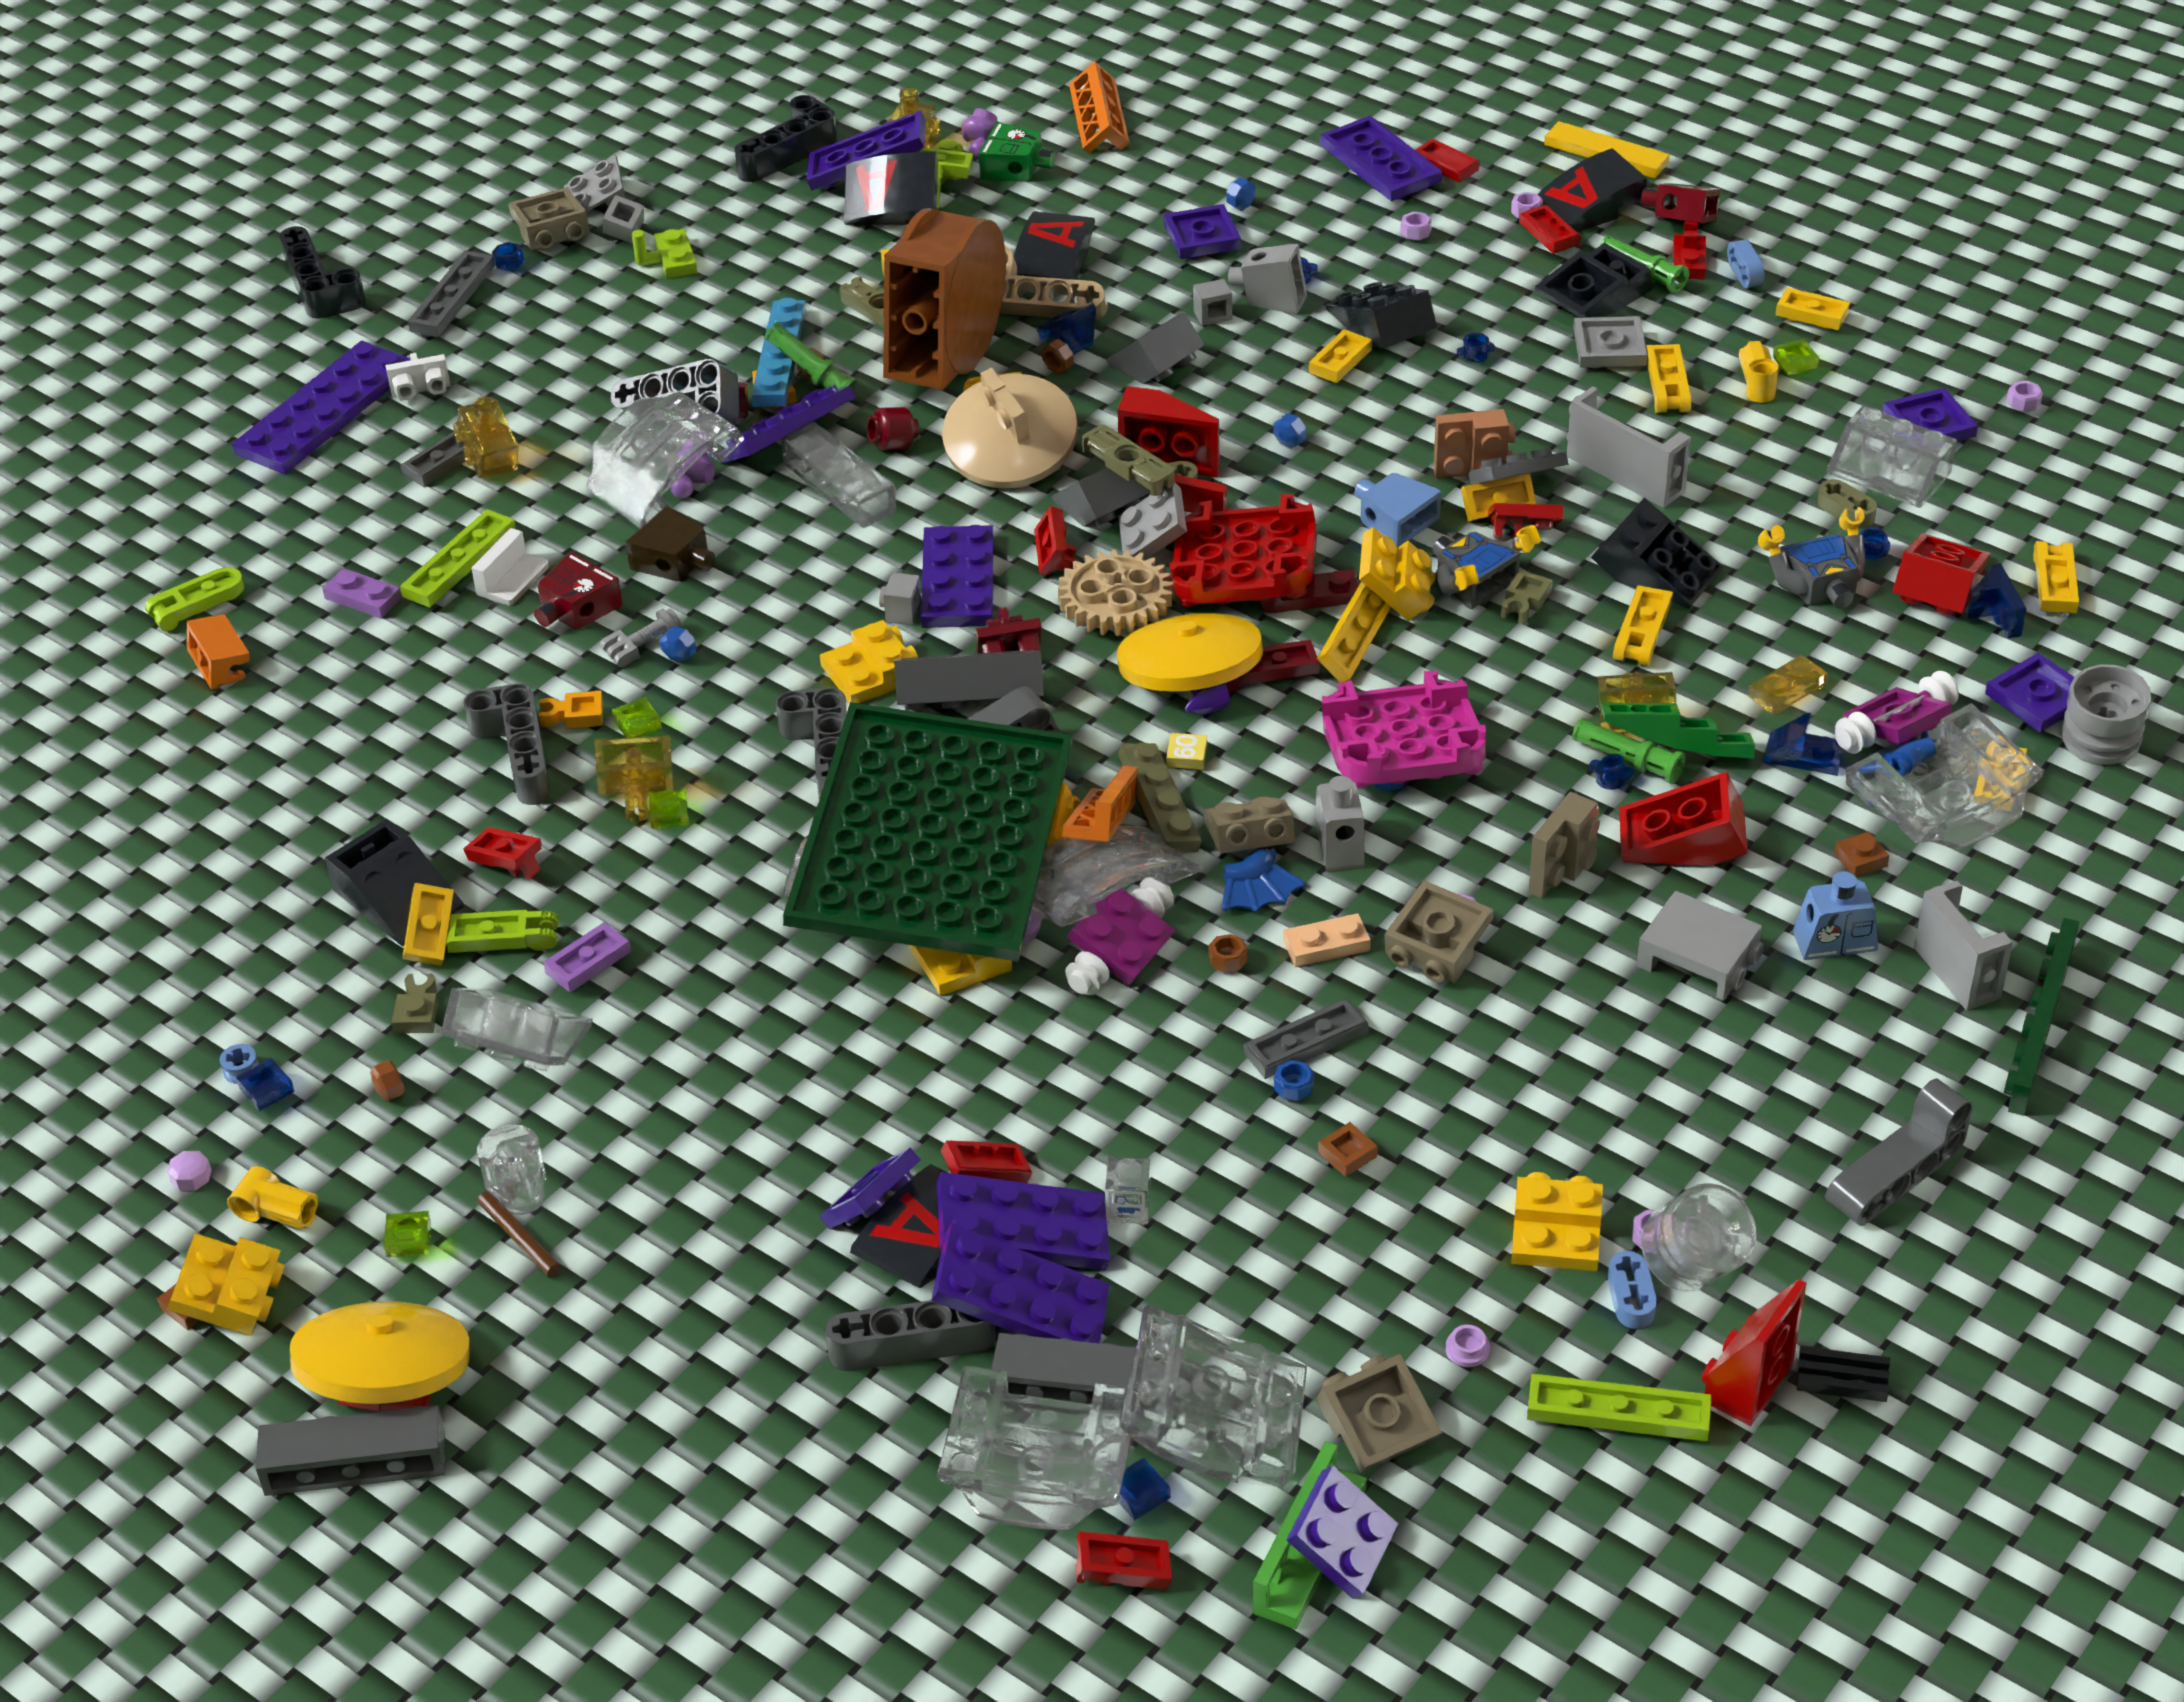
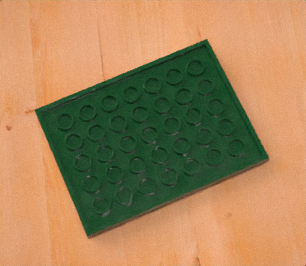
M850 702L783 913V926L1019 962L1072 748L1073 735Z

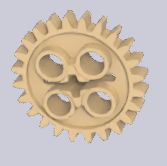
M1112 549L1109 556H1105L1101 551L1097 552V558L1095 559L1084 555V564L1073 561V569L1065 568L1064 577L1059 578L1058 602H1060V610L1066 611L1067 620L1075 618L1076 627L1087 624V632H1091L1097 627L1100 628L1101 635H1105L1108 630H1113L1114 634L1119 636L1121 629H1126L1131 634L1136 626L1141 628L1147 625V621L1152 623L1159 621V615L1166 616L1167 607H1172L1173 582H1171V574L1165 573L1164 565L1156 566L1155 558L1144 561V553L1131 557L1130 550H1126L1123 555H1118L1117 551Z

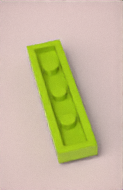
M486 509L400 586L402 597L430 608L472 570L471 568L510 528L516 529L514 519Z
M1531 1373L1527 1420L1708 1441L1711 1394Z

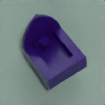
M1226 684L1191 690L1190 692L1194 697L1189 701L1185 710L1195 715H1208L1226 708L1230 703Z

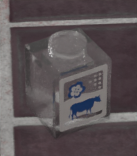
M1108 1157L1105 1185L1107 1222L1149 1224L1151 1198L1150 1159Z

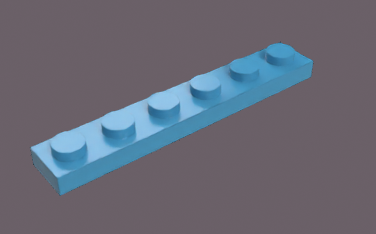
M783 298L779 301H773L766 332L770 327L774 329L773 324L779 322L782 327L800 340L806 314L805 300ZM764 339L752 390V406H786L795 362L766 339Z

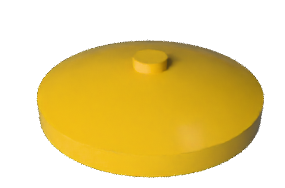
M1197 613L1162 619L1139 628L1121 642L1117 650V660L1120 674L1133 685L1156 691H1191L1220 685L1247 673L1260 661L1263 654L1261 633L1253 623L1227 614Z
M368 1302L328 1311L300 1327L290 1343L291 1371L299 1383L310 1391L324 1397L351 1403H394L432 1394L458 1379L465 1371L469 1362L468 1332L458 1320L438 1309L406 1302Z

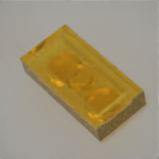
M1800 655L1749 685L1748 697L1773 715H1776L1826 685L1828 673L1803 655Z

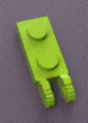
M511 910L451 914L446 942L448 953L527 948V946L535 951L552 949L558 943V935L554 930H557V927H559V918L555 912L547 910L545 912Z

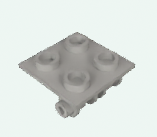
M616 155L608 160L598 162L593 169L573 177L564 185L565 188L568 187L586 213L603 202L609 207L615 195L625 198Z

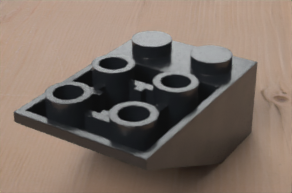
M1374 282L1363 286L1364 291L1360 293L1347 292L1336 296L1337 301L1325 305L1326 310L1349 331L1372 339V347L1385 348L1437 328L1429 290L1415 289L1414 285L1399 287L1398 283L1383 286L1382 282Z
M1645 497L1591 557L1618 582L1634 588L1640 585L1673 592L1672 602L1686 608H1690L1724 568L1723 565Z
M388 819L325 857L333 891L402 947L405 944L411 898L415 883L452 889L411 837ZM455 892L453 893L450 916L464 907L463 901Z

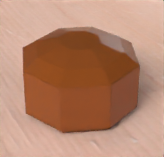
M1056 339L1042 349V360L1049 370L1060 374L1074 365L1073 353L1066 343Z
M1232 934L1216 936L1208 945V957L1212 968L1224 973L1240 970L1247 962V947L1244 939Z
M386 1060L371 1067L372 1085L383 1100L390 1101L404 1094L403 1081L392 1061Z

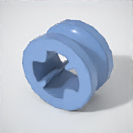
M246 1044L230 1046L223 1051L219 1059L224 1078L233 1084H243L253 1080L260 1070L255 1050ZM243 1062L242 1065L236 1066L237 1063Z

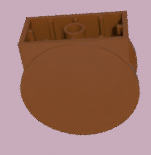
M925 208L915 214L905 228L900 241L884 254L883 378L943 390L958 374L965 375L975 369L986 353L993 337L1004 294L1006 275L1005 244L1002 232L994 221Z

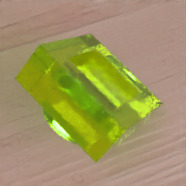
M1804 339L1776 345L1773 348V358L1787 375L1818 368L1819 356Z
M646 697L612 709L613 720L628 741L662 729L661 719Z
M686 789L649 792V811L652 829L689 825Z
M429 1211L386 1214L384 1249L387 1258L429 1254L431 1233Z

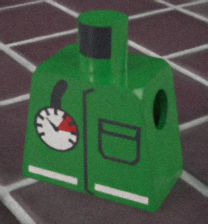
M997 122L979 152L980 179L1030 181L1037 167L1048 169L1054 167L1055 151L1042 149L1041 134L1039 132Z

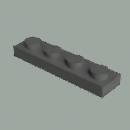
M465 250L408 320L409 331L426 336L439 337L495 267L493 255Z

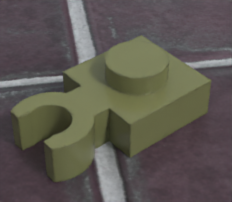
M1520 570L1506 589L1505 600L1502 602L1501 618L1505 619L1509 613L1517 612L1519 613L1518 623L1524 624L1528 620L1529 609L1539 611L1552 592L1553 580Z
M433 973L428 974L427 981L422 985H415L413 974L406 976L404 982L407 994H397L391 1021L394 1034L434 1033L439 1002Z

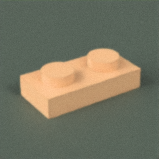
M1358 913L1283 930V941L1295 967L1370 951L1371 940Z

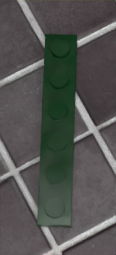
M2063 918L2060 932L2051 931L2046 955H2050L2052 958L2051 960L2043 958L2037 980L2044 983L2043 987L2036 985L2034 987L2029 1009L2036 1010L2035 1015L2026 1014L2021 1037L2027 1038L2026 1043L2018 1041L2012 1065L2019 1066L2018 1071L2009 1070L2004 1088V1093L2011 1095L2008 1112L2022 1116L2025 1115L2073 953L2080 921Z

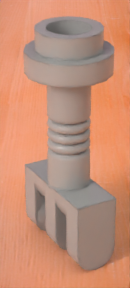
M661 609L656 612L657 620L647 625V627L638 630V632L628 637L619 629L603 638L600 642V647L607 652L608 656L619 667H625L641 658L637 647L666 632L673 626L681 627V622L673 609Z

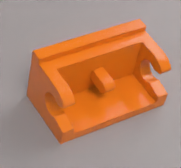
M225 614L187 621V651L211 690L218 689V685L234 683L246 677L242 670L229 672L233 665L249 662L250 653Z

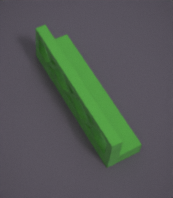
M1327 1441L1324 1442L1253 1581V1614L1293 1629H1297L1324 1575L1322 1571L1286 1541L1321 1471L1333 1465L1363 1493L1366 1490V1477L1337 1467L1338 1445Z

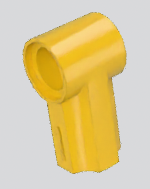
M1749 341L1744 348L1739 350V361L1747 383L1746 397L1757 403L1770 402L1776 397L1778 364L1771 359L1768 347L1763 346L1761 341Z
M259 1166L250 1168L227 1199L229 1209L240 1219L248 1222H257L260 1217H265L298 1229L302 1227L308 1228L312 1224L319 1205L317 1194L283 1184L275 1174Z

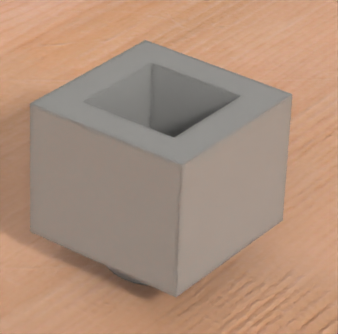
M615 195L603 217V233L632 244V232L639 230L644 222V205Z
M1224 279L1193 285L1194 313L1202 326L1232 320V291Z
M892 572L887 586L881 587L879 605L885 609L886 622L914 625L921 606L919 575Z

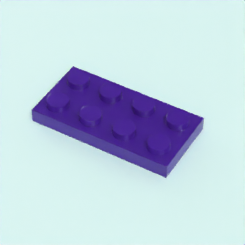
M922 111L914 112L810 152L806 181L811 191L818 188L827 189L837 181L846 178V164L882 155L920 152L925 147L926 119Z
M1372 116L1320 134V145L1390 201L1401 199L1406 195L1442 182V171Z
M836 384L823 390H815L803 396V401L797 404H789L776 411L777 415L771 418L766 417L750 425V430L744 433L742 431L724 439L723 441L726 446L715 451L720 463L752 455L856 398L851 386L838 389Z
M993 525L924 527L921 599L922 628L987 626L986 621L993 620Z
M946 1172L940 1173L937 1180L940 1250L943 1247L945 1233L953 1223L1059 1265L1106 1271L1110 1262L1104 1193Z
M952 1223L945 1233L931 1301L1018 1334L1052 1339L1067 1338L1073 1341L1100 1344L1110 1284Z

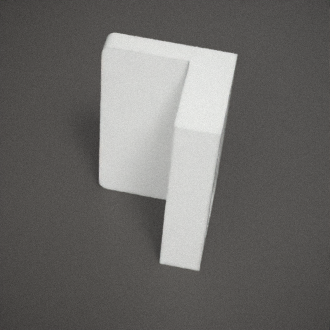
M510 528L471 568L476 594L512 606L549 568V563L546 559L527 554L523 532Z

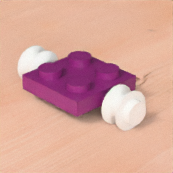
M1936 671L1931 677H1924L1920 680L1918 693L1895 687L1843 713L1844 718L1838 720L1835 726L1836 741L1840 747L1852 754L1860 752L1863 747L1872 746L1875 743L1876 737L1888 740L1890 744L1907 743L1912 737L1924 731L1933 730L1938 724L1952 717L1951 705L1955 704L1959 697L1958 684L1947 672Z
M1152 877L1145 878L1140 883V888L1135 889L1131 895L1113 882L1074 926L1067 938L1085 951L1078 953L1075 957V963H1070L1065 969L1068 984L1074 991L1086 995L1096 994L1100 989V984H1104L1109 979V971L1126 985L1130 986L1175 932V929L1161 919L1164 916L1165 909H1169L1174 903V896L1166 882Z

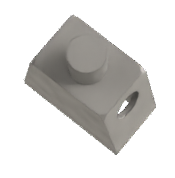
M1298 244L1253 249L1247 255L1242 267H1231L1229 269V285L1245 287L1247 302L1251 306L1298 314L1308 296Z
M1336 776L1329 783L1317 786L1315 825L1326 872L1363 869L1364 815L1356 783L1346 776ZM1341 826H1345L1344 840L1337 838L1335 835L1337 829Z

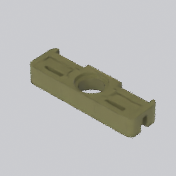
M855 277L851 280V284L845 283L840 286V297L843 304L884 328V308L879 309V307H884L883 289H874L864 283L862 277Z
M1099 425L1082 436L1084 453L1090 451L1104 460L1105 466L1128 481L1133 479L1148 488L1150 495L1157 496L1162 493L1163 487L1169 489L1174 486L1175 470L1172 466L1110 427ZM1128 458H1130V459H1135L1134 461H1128V462H1127V461H1121V460H1123V459H1128Z

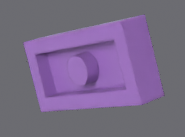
M344 568L322 588L326 600L380 619L402 599L399 587Z
M603 922L544 961L545 973L571 993L631 952L630 942L607 923Z

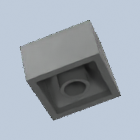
M1183 311L1107 358L1106 361L1113 368L1142 384L1153 377L1158 383L1174 373L1171 368L1174 364L1177 363L1181 368L1196 359L1197 357L1194 352L1204 346V343Z
M1128 458V459H1124V460H1121V461H1127V462H1128V461H1134L1135 459H1130V458ZM1105 468L1070 485L1051 497L1054 503L1082 526L1095 521L1098 527L1116 518L1113 511L1121 507L1125 511L1129 507L1142 501L1141 498L1149 494L1150 490L1133 479L1128 481L1109 468Z

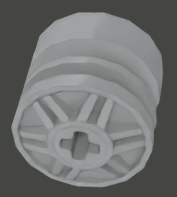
M2104 664L2085 668L2075 675L2070 684L2067 710L2062 726V740L2069 752L2083 761L2096 765H2115L2126 762L2135 756L2142 745L2145 721L2148 717L2151 703L2150 687L2144 678L2131 669L2118 665Z

